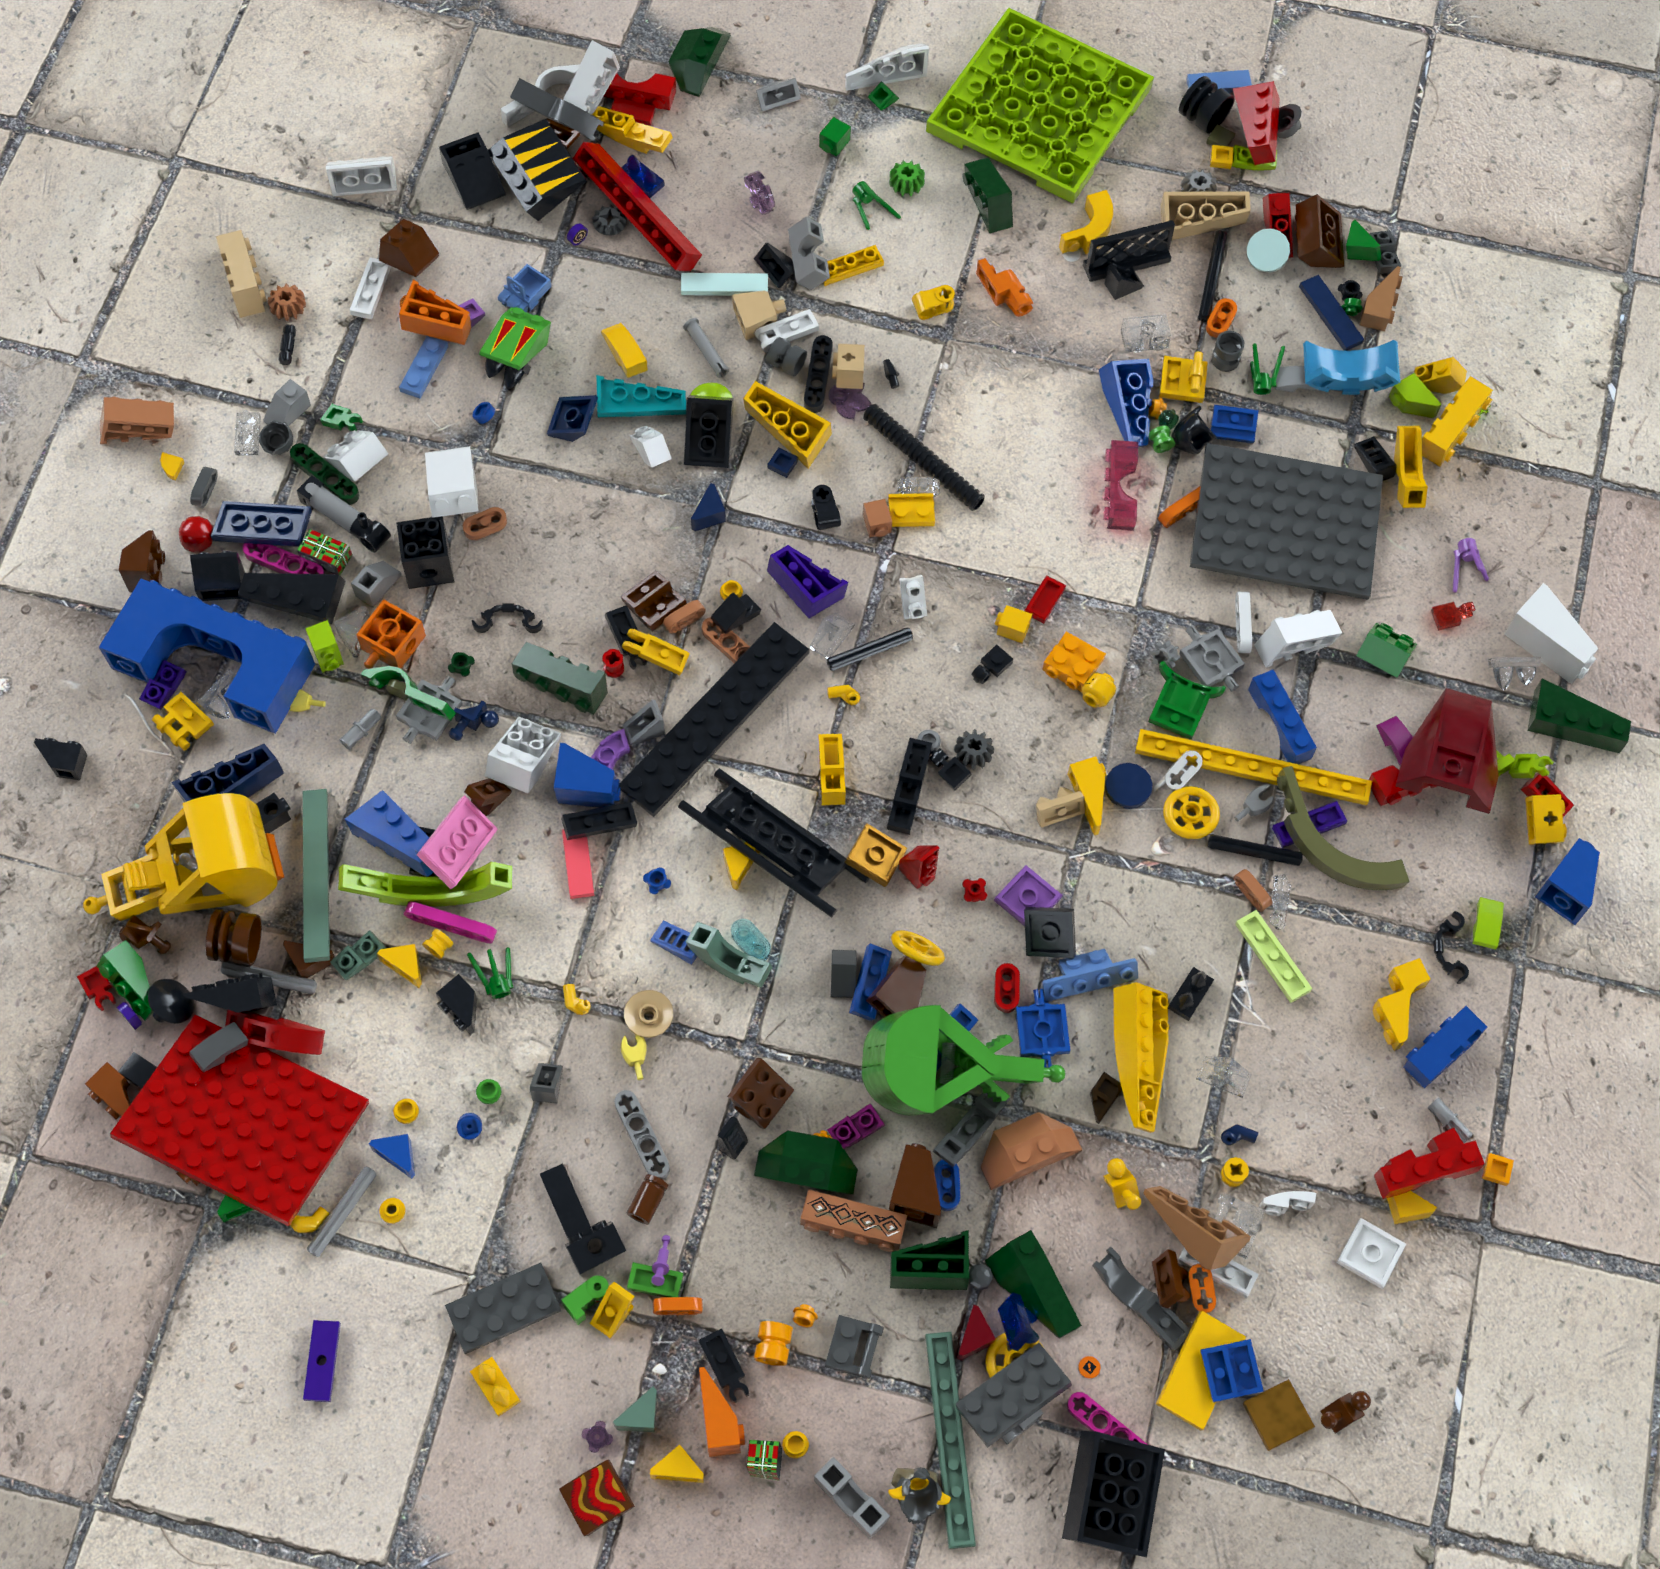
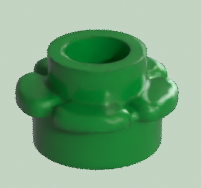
M1347 298L1341 306L1349 316H1357L1363 310L1361 306L1362 301L1357 298Z

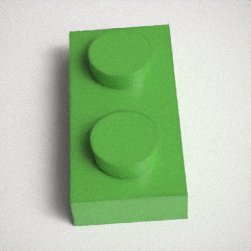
M633 1262L627 1290L660 1297H679L683 1280L682 1272L669 1270L666 1275H663L665 1279L664 1284L656 1286L651 1282L653 1275H655L652 1271V1266Z

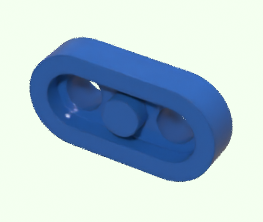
M940 1160L934 1168L940 1206L943 1211H952L959 1205L961 1197L959 1167L957 1164L952 1167L946 1161ZM942 1171H949L951 1176L943 1177ZM949 1195L952 1201L945 1202L942 1197Z

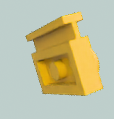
M933 493L888 494L892 527L935 526Z

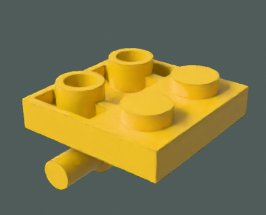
M1195 352L1194 360L1164 356L1159 392L1160 398L1203 403L1208 362L1202 361V352Z

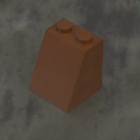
M906 1144L890 1200L889 1210L907 1215L908 1221L937 1229L941 1215V1206L931 1151L926 1150V1147L921 1144Z

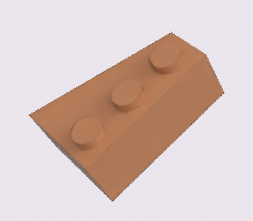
M104 397L100 418V444H107L109 439L120 438L121 442H129L131 437H142L143 440L172 438L174 403L162 400L146 401L138 398Z

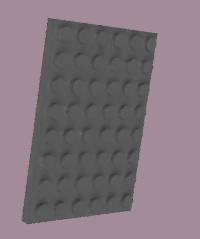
M1207 443L1204 452L1190 567L1368 600L1371 597L1383 475Z

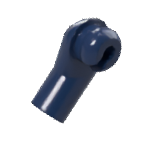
M1236 1124L1223 1131L1221 1140L1228 1146L1242 1139L1255 1143L1258 1132Z

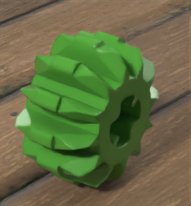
M904 160L901 164L895 163L894 168L890 171V187H893L895 193L901 192L902 197L905 193H908L910 196H912L913 192L919 194V191L925 184L924 170L921 169L920 163L913 165L912 160L909 163H906Z

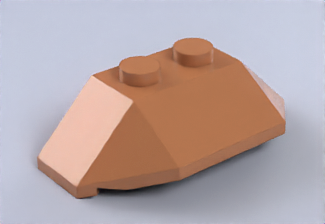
M1037 1112L993 1131L980 1168L990 1189L993 1190L1081 1152L1082 1148L1071 1127Z

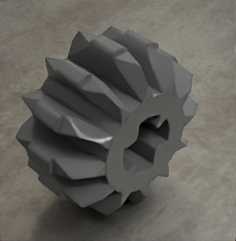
M976 729L973 730L972 734L965 731L963 737L959 736L957 738L954 752L957 753L956 758L959 761H963L962 764L965 767L970 764L972 770H974L978 764L983 769L985 762H991L994 746H991V738H985V731L980 735L977 734Z

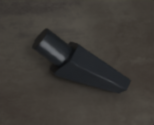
M886 359L883 361L885 377L889 380L891 389L898 388L897 376H899V372L892 362Z

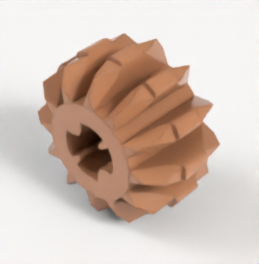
M286 283L282 288L277 285V291L271 290L270 297H268L270 312L276 315L279 320L285 318L288 322L290 317L297 320V314H303V308L306 307L304 293L298 290L296 285L289 287Z

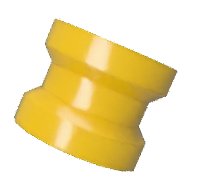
M436 928L432 931L431 938L422 943L423 947L438 959H442L444 951L447 948H451L454 944L445 933Z
M1237 1157L1227 1160L1221 1170L1222 1181L1230 1187L1240 1186L1249 1174L1247 1163Z

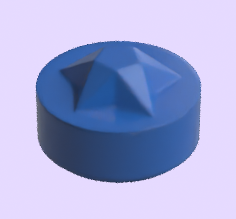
M483 402L474 409L473 418L479 424H484L494 416L495 408L489 402Z
M465 1113L460 1116L457 1121V1132L462 1138L471 1140L480 1135L482 1120L478 1115Z

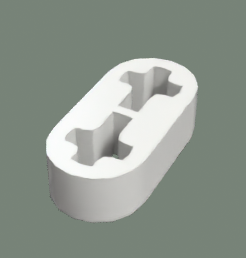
M1194 750L1186 751L1165 774V782L1168 787L1176 790L1181 789L1194 776L1203 762L1198 752ZM1188 755L1190 757L1196 755V762L1198 764L1195 767L1190 765L1185 770L1183 767L1188 762L1185 758ZM1180 770L1184 771L1180 776L1182 782L1180 784L1175 782L1172 785L1170 783L1172 780L1170 774L1176 775Z

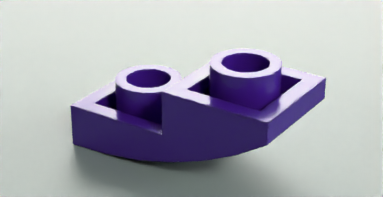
M164 660L154 680L149 679L139 700L161 710L175 693L187 671Z

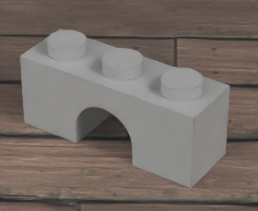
M805 217L789 228L788 233L796 283L812 290L829 279L830 275L827 259L814 253L815 249L824 242L821 224Z
M834 1457L814 1475V1482L869 1539L889 1521L890 1515L872 1496H867L857 1486L850 1473Z

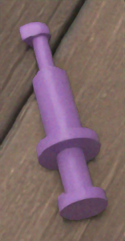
M669 1235L662 1237L663 1248L659 1250L657 1261L652 1265V1271L655 1275H653L651 1282L656 1286L664 1284L665 1279L663 1275L669 1272V1265L667 1264Z

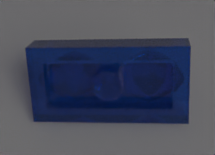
M630 155L627 163L621 167L649 198L665 186L664 180L641 163L635 155Z
M1012 1293L998 1308L1010 1349L1019 1351L1025 1343H1035L1040 1337L1030 1325L1037 1321L1036 1316L1024 1307L1021 1295Z

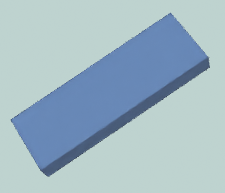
M1249 70L1187 74L1186 78L1188 89L1202 76H1207L1211 79V82L1217 84L1218 89H1225L1229 93L1233 92V88L1252 85Z

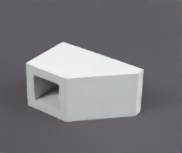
M643 426L636 429L635 434L630 435L633 444L648 466L654 467L672 459L662 433L651 427Z

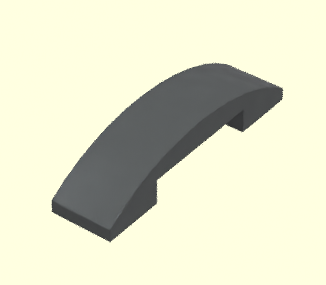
M982 1092L971 1109L953 1130L946 1134L934 1148L933 1152L954 1167L985 1133L1009 1102L1010 1098L1006 1101L993 1102V1097L988 1098V1093Z

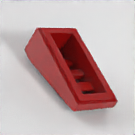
M1536 773L1533 778H1530L1520 788L1527 797L1542 795L1544 790L1547 791L1546 795L1561 794V800L1565 803L1563 817L1574 806L1547 775L1541 776L1539 773Z

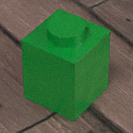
M833 117L819 134V147L826 153H831L837 157L851 139V126Z

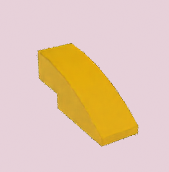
M622 323L601 330L617 364L622 367L627 378L648 371L645 356Z
M818 734L822 805H845L846 790L842 734Z

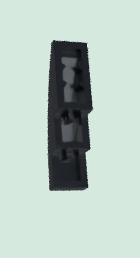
M909 738L887 830L910 835L932 742Z

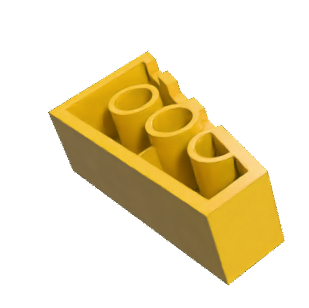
M757 381L753 383L743 398L745 410L809 469L832 435L831 422Z

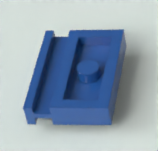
M1214 405L1211 431L1216 435V439L1254 444L1259 410Z

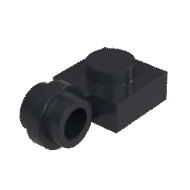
M996 644L981 658L980 663L982 665H978L972 672L973 680L976 683L984 684L990 678L991 673L998 677L1013 663L1014 659Z
M939 748L937 751L934 749L931 752L930 760L938 768L941 765L944 766L938 774L954 791L972 775L956 757L947 762L949 757L942 749Z

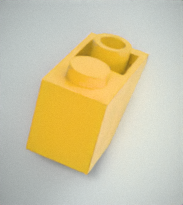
M1454 357L1415 367L1414 373L1430 391L1447 394L1460 390L1465 383L1467 370Z

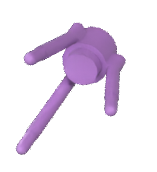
M1465 538L1458 542V549L1454 551V593L1458 590L1460 558L1465 562L1474 560L1484 580H1489L1475 539Z

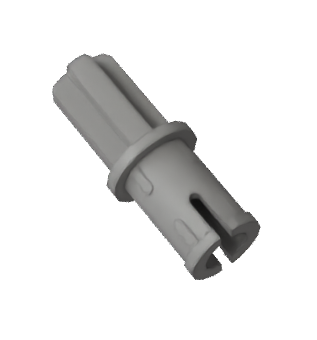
M371 709L362 719L353 723L354 726L339 739L340 742L348 750H351L363 736L366 737L368 735L367 732L381 719V715L375 709Z
M1437 1098L1429 1105L1428 1109L1443 1124V1128L1446 1127L1449 1130L1454 1127L1463 1143L1471 1138L1472 1133L1457 1118L1458 1114H1454L1440 1098Z

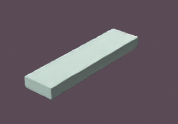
M681 273V295L732 296L734 294L764 290L768 292V274Z

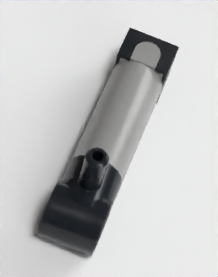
M312 475L296 490L302 504L310 506L311 510L314 508L358 538L371 552H377L391 537L389 530L383 524L370 520L364 512L360 513L328 491L324 483Z

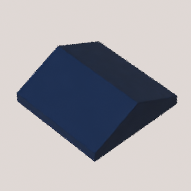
M596 395L559 397L547 435L571 442L586 435L598 397Z

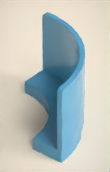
M1395 340L1373 348L1352 351L1323 348L1309 341L1303 343L1305 384L1324 392H1329V389L1342 391V395H1357L1362 390L1374 389V392L1400 383L1398 342Z

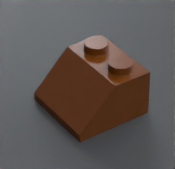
M402 219L380 239L379 261L414 277L420 275L439 257L438 250L424 229L406 219Z

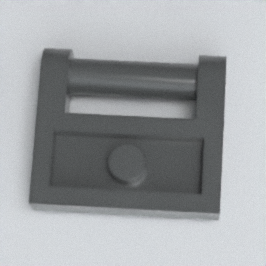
M839 1315L825 1367L870 1379L872 1374L870 1367L878 1338L882 1336L884 1327ZM861 1332L869 1333L860 1366L853 1365Z

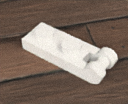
M808 309L760 327L754 334L757 340L761 341L763 351L768 352L772 343L778 337L790 342L819 331V325L811 310ZM768 335H774V337L768 338Z

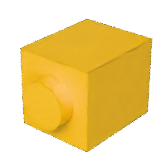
M1006 605L1004 612H999L995 621V625L998 626L997 635L1023 644L1030 627L1032 614Z

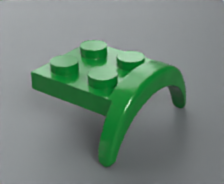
M1161 661L1159 670L1166 682L1148 722L1192 740L1209 699L1220 697L1226 687H1210L1192 682L1175 673L1168 667L1166 662Z

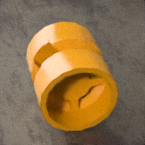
M774 1321L760 1322L758 1338L761 1342L756 1345L754 1360L773 1366H786L789 1349L786 1345L791 1343L793 1327Z

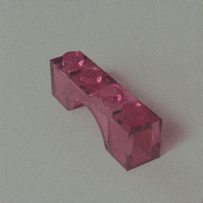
M1111 440L1110 449L1106 448L1105 462H1109V466L1105 468L1104 481H1108V487L1104 489V501H1108V505L1104 507L1103 520H1107V529L1134 531L1137 521V500L1128 496L1123 491L1120 481L1125 476L1136 471L1138 442Z

